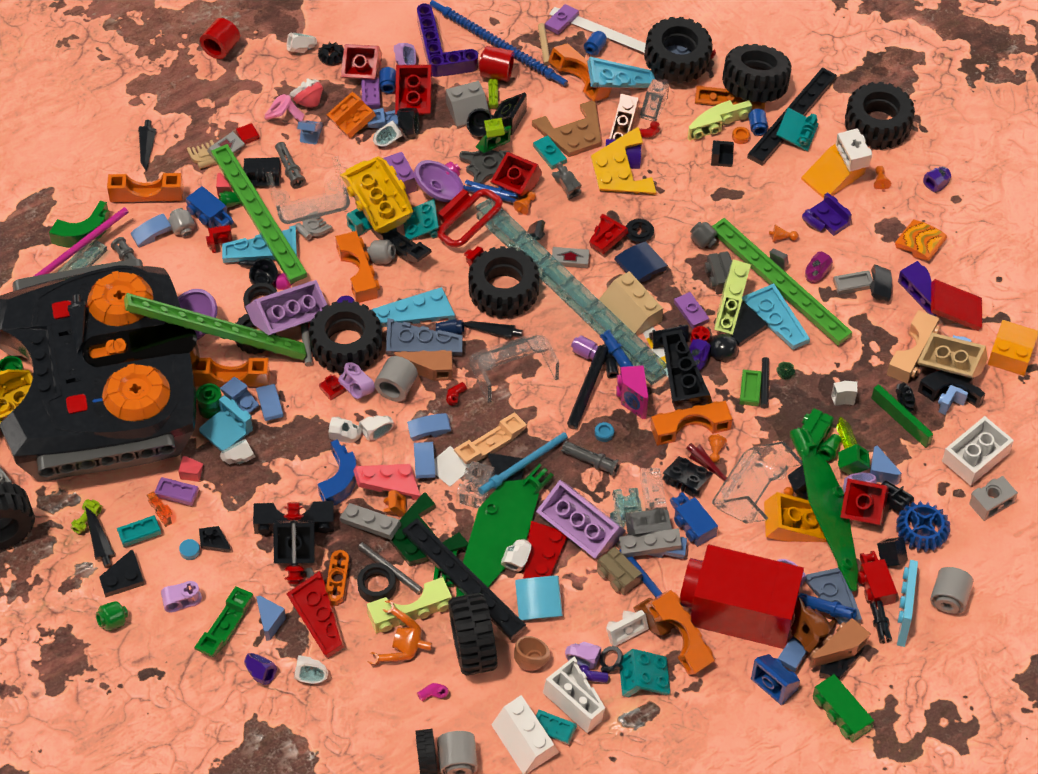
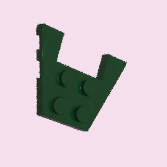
M426 492L417 499L400 519L401 526L392 540L388 539L409 566L430 561L402 534V530L416 518L433 533L421 518L436 508L435 503ZM460 532L442 542L452 553L461 549L465 551L468 546V542Z

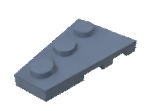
M839 568L806 575L805 582L818 598L830 602L837 601L841 605L856 608L857 616L854 620L861 623L862 618L853 593L849 589ZM841 617L835 618L839 624L849 621Z

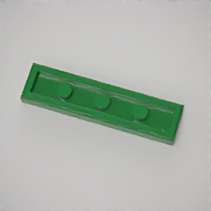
M881 385L875 386L871 399L925 448L931 445L933 433Z

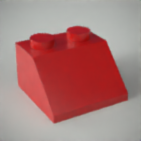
M345 44L341 78L376 80L382 61L380 47L377 45Z
M506 152L490 183L523 196L535 188L542 175V171L537 163Z
M848 478L840 517L882 525L889 486Z

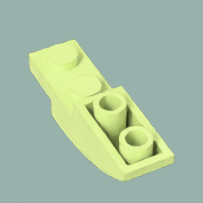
M731 100L708 109L691 123L688 128L687 139L690 141L721 132L722 125L749 118L748 114L752 111L751 102L745 101L733 105Z
M732 260L728 277L724 284L714 330L733 335L751 264Z

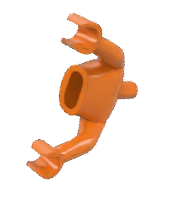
M385 601L391 604L392 607L390 610L383 609V611L387 614H393L409 626L406 628L398 627L394 637L392 648L402 653L378 655L375 652H371V655H376V661L367 662L371 665H377L381 661H405L412 659L418 648L431 651L432 643L421 640V627L408 615L395 608V604L392 601Z

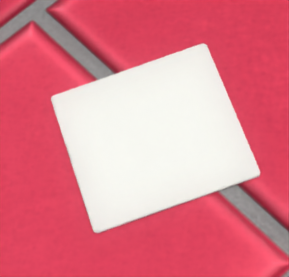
M451 446L434 459L435 475L449 487L474 467L471 463L465 464Z

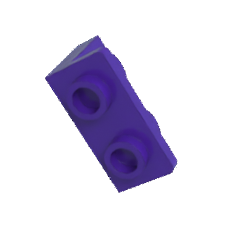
M828 192L824 194L823 201L810 209L814 212L813 217L825 224L824 228L833 236L850 226L851 212Z

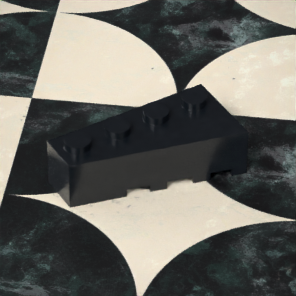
M681 330L662 333L674 409L683 410L696 405L702 406L712 403L711 395Z

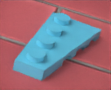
M589 57L587 61L591 87L653 88L656 84L655 76L651 70Z
M293 225L281 232L297 256L296 225ZM260 234L255 235L252 239L247 240L243 238L222 244L223 263L257 260V258L262 259L265 257L275 260Z
M774 283L742 297V300L791 349L794 350L810 343L809 336Z
M442 287L372 309L376 313V317L379 318L381 327H387V318L394 319V321L400 323L413 322V324L425 320L436 322L444 318H448V320L455 319V314Z
M910 560L909 566L904 567L902 579H906V582L903 581L901 593L904 596H901L899 608H902V611H899L897 623H900L897 646L905 647L912 621L918 561Z

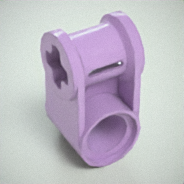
M352 362L345 364L344 372L338 379L339 383L356 399L373 393L375 390L373 380L357 364Z
M195 581L167 586L161 590L163 606L166 612L172 613L196 606L202 600L199 586Z

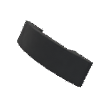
M371 227V231L379 240H389L394 244L396 254L408 261L419 262L432 252L430 248L421 242L416 244L399 233L397 228L385 233H378Z

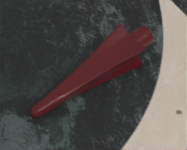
M690 443L686 447L691 453L690 459L710 470L723 481L728 482V478L715 465L700 444L695 447Z

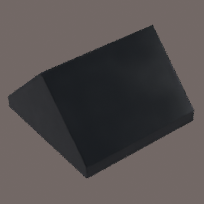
M524 92L501 101L493 115V119L502 118L504 128L511 126V135L514 134L527 111V94Z

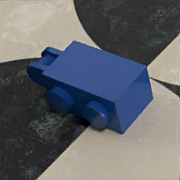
M203 186L186 197L187 210L191 215L199 218L203 225L214 228L234 223L227 213V206Z
M681 492L678 497L670 498V503L675 509L674 521L678 527H682L690 542H694L698 547L717 536L718 525L695 497L689 500Z

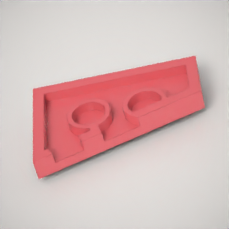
M410 464L355 466L353 470L358 487L379 492L383 490H397L400 494L411 496V499L414 500L420 497Z

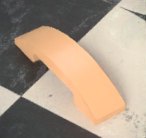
M514 412L501 420L498 427L473 442L470 440L456 447L454 452L465 464L480 461L488 457L489 453L494 454L510 443L527 427V424Z

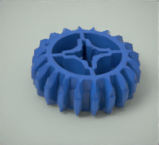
M920 500L918 505L912 502L910 506L906 505L904 510L900 511L899 517L896 520V532H899V537H904L905 544L909 543V549L916 547L917 552L923 549L926 553L929 548L934 551L936 547L940 548L947 541L950 534V521H947L948 515H943V509L937 510V504L932 507L929 501L924 505ZM908 521H910V522L912 523V525H911V526H913V529H912V530H911V528H910L909 525H908ZM933 524L937 526L938 532L934 530L935 527L933 526Z

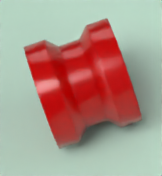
M704 326L695 327L692 330L690 342L692 343L694 339H701L709 343L710 331Z

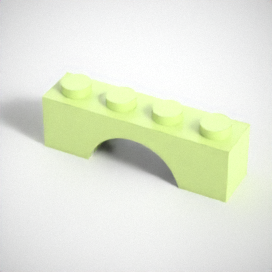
M442 577L425 583L423 593L417 601L408 605L395 604V608L413 620L424 619L430 616V614L448 610V601L452 596ZM386 597L367 604V614L376 634L388 632L399 625H406L393 614H387L383 611V609L390 610L392 607L391 604L385 602L388 600Z

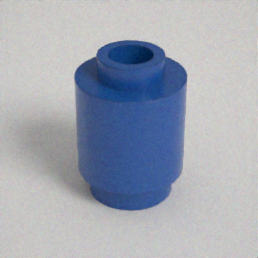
M602 31L593 32L585 42L584 49L589 55H598L605 46L607 40L605 33Z
M385 67L379 71V87L382 92L389 94L393 93L396 89V70L391 67Z
M762 109L752 110L748 114L750 129L756 136L764 135L768 129L766 112Z

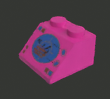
M644 365L621 367L620 375H617L616 396L620 397L622 406L642 419L647 417L648 406Z

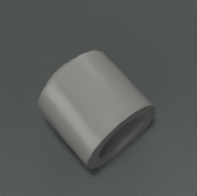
M391 356L387 359L374 382L375 389L379 394L391 401H402L417 378V368L403 357Z
M956 567L941 568L938 571L930 598L932 605L942 612L949 614L964 612L973 586V577L968 572Z
M452 731L438 737L437 748L441 774H473L477 771L476 743L473 733Z

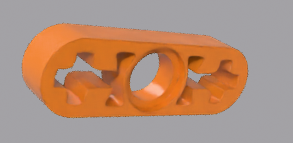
M343 550L333 552L330 559L326 588L332 606L340 605L344 601L349 555ZM339 558H343L341 568L338 567L337 563ZM335 574H340L343 576V579L336 582L332 580V577ZM334 588H337L338 595L336 596V598H332L334 594Z

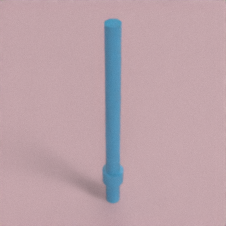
M565 432L561 433L501 474L489 478L487 483L478 488L480 494L483 495L492 488L496 489L502 485L504 480L568 439Z

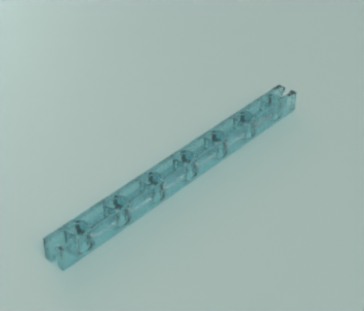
M488 198L477 205L476 210L480 212H477L476 218L480 220L494 207L495 202ZM501 208L485 224L508 248L514 247L517 251L522 250L526 252V256L530 255L538 266L539 278L594 331L601 335L605 331L611 330L617 342L622 344L621 348L633 366L644 365L645 378L651 385L666 376V371L664 370L667 368L666 363L505 210Z

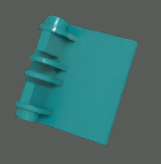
M787 108L776 135L808 151L819 125L817 123V115L811 114L806 117Z
M435 199L413 207L411 217L404 223L405 237L412 240L426 233L433 238L437 237L439 225Z

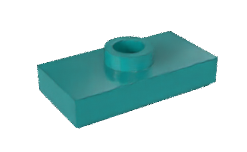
M548 135L533 142V147L551 169L557 168L556 164L558 162L562 164L567 163L565 155Z
M155 515L117 528L123 548L162 534Z
M538 709L536 717L549 737L569 745L577 725Z

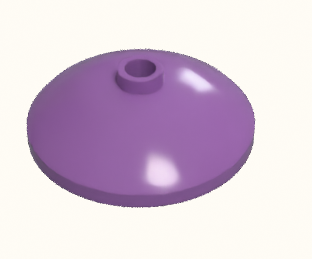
M425 160L418 163L415 167L414 177L418 186L424 193L435 200L450 202L464 187L460 177L442 163Z
M191 289L178 297L181 308L216 318V300L206 290ZM185 328L187 340L191 342L205 335L200 331Z

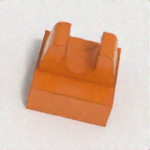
M397 490L389 491L388 497L383 500L389 506L384 509V512L388 515L396 514L399 517L403 516L406 513V498Z

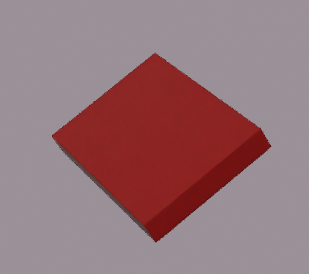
M934 279L931 282V313L979 331L982 328V297Z

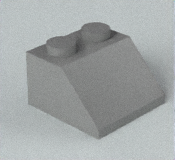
M479 81L446 89V105L457 129L467 126L468 115L474 109L484 108L489 111L485 93Z

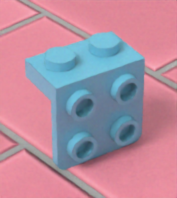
M225 395L219 399L220 411L199 428V432L221 452L236 444L253 431L251 415L246 410H241L233 399L230 400Z

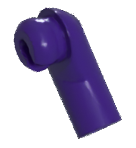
M805 210V213L802 214V219L821 232L825 224L813 217L814 212L812 210Z
M587 665L579 667L586 674L587 681L607 683L608 673L590 671Z

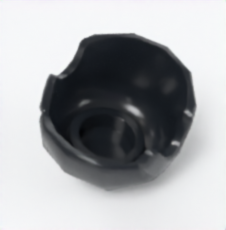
M484 108L474 109L468 115L467 129L474 136H486L484 121L493 119V115Z
M269 259L254 261L249 271L251 284L267 283L273 286L278 274L275 263ZM267 265L269 267V271H262L261 266Z
M719 334L710 342V354L716 360L727 362L729 359L737 357L739 348L735 338L731 335Z

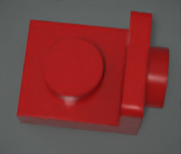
M230 225L208 228L209 236H206L207 247L212 248V253H216L215 244L233 241Z

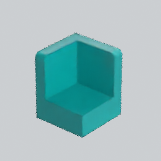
M356 208L346 214L347 226L352 232L357 231L358 237L371 230L372 226L363 211L360 212Z

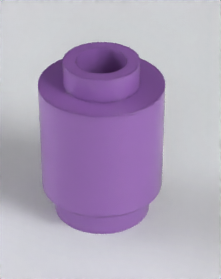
M580 335L574 338L571 347L573 348L572 352L587 360H593L598 345L596 342Z

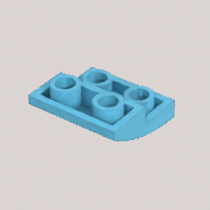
M558 575L515 580L518 614L522 621L563 616Z

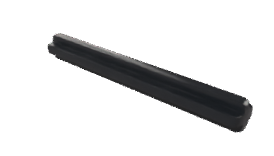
M599 345L597 347L567 421L569 428L576 429L579 425L608 353L605 346Z

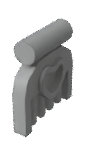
M318 212L305 217L302 220L303 225L301 223L296 224V230L307 240H310L312 236H322L333 229L331 225L326 224V221L322 222L324 219L319 216Z

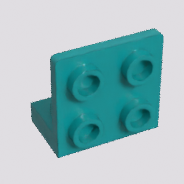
M631 649L623 655L621 664L623 669L620 670L622 696L631 697L640 689L663 695L670 694L667 658L665 656L637 649Z

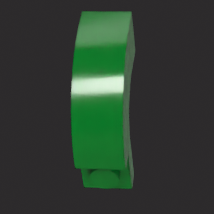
M100 200L91 216L82 222L69 223L57 219L49 231L51 243L71 248L108 220L110 211L108 210L107 202ZM104 231L102 234H100L98 237H96L88 244H91L98 240L100 237L104 235L106 231Z

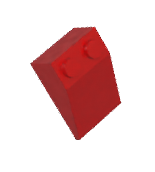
M396 65L395 115H397V110L400 108H417L419 115H431V65Z

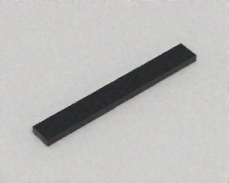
M822 67L788 108L805 116L837 79V75ZM786 110L748 153V159L763 166L785 140L776 134Z
M418 518L402 530V534L464 595L484 594L491 621L510 640L514 639L526 628V624Z

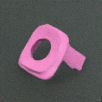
M283 94L274 100L269 110L265 113L264 118L268 120L280 117L288 109L292 116L300 122L303 120L304 114L294 105L289 95Z

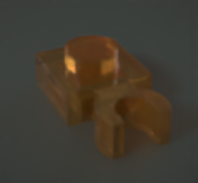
M154 491L147 494L149 504L154 508L156 515L163 525L167 527L172 524L171 515L173 514L167 504L164 505Z

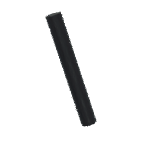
M768 357L762 358L761 408L764 409L768 408Z

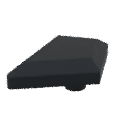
M539 220L529 226L525 238L528 242L540 240L544 237L545 221Z
M219 526L199 528L201 548L231 551Z

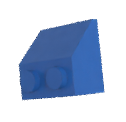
M770 654L757 657L754 660L751 680L782 706L798 690L800 684L798 676L794 672L787 670L779 659L773 658Z

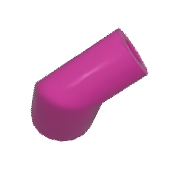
M431 683L417 692V696L421 701L430 696L445 698L449 690L445 685Z

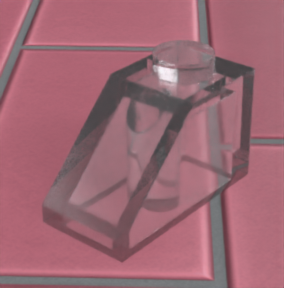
M655 79L652 80L646 92L639 118L657 122L668 99V83Z

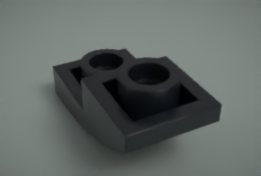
M874 264L871 269L873 281L870 284L871 295L878 300L889 302L892 289L891 270Z

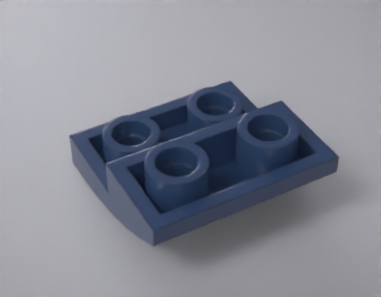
M646 241L626 249L614 258L626 273L630 271L639 282L650 280L652 274L666 271L668 266Z

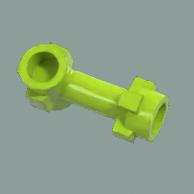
M93 499L85 500L82 506L84 513L79 519H74L71 523V529L75 533L81 534L82 531L87 529L85 524L88 519L85 506L96 516L101 513L102 505L98 501Z

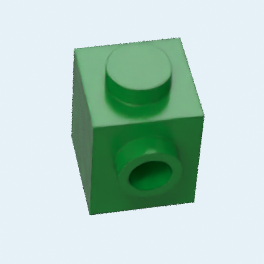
M855 444L838 452L839 469L848 475L860 473L870 468L869 451L860 445Z

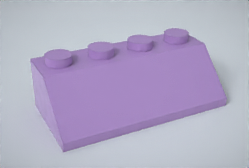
M313 280L255 299L245 307L253 325L267 335H272L310 322L315 318L314 315L319 310L322 311V308L327 303L317 280Z
M559 480L536 511L595 559L614 547L619 537L626 531L575 489Z

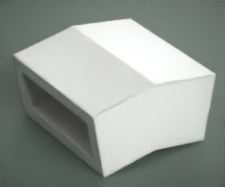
M842 381L834 383L831 394L834 406L855 404L857 382Z

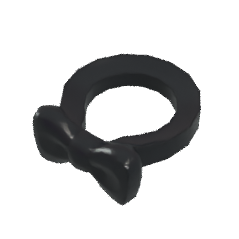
M609 646L601 652L599 658L602 666L601 672L610 673L623 669L621 665L623 653L618 647ZM610 651H616L618 654V658L613 666L606 665L604 661L606 654Z

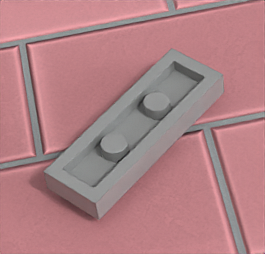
M351 503L348 504L340 516L341 523L391 540L401 526L399 519Z
M679 528L619 537L621 553L625 557L682 549Z

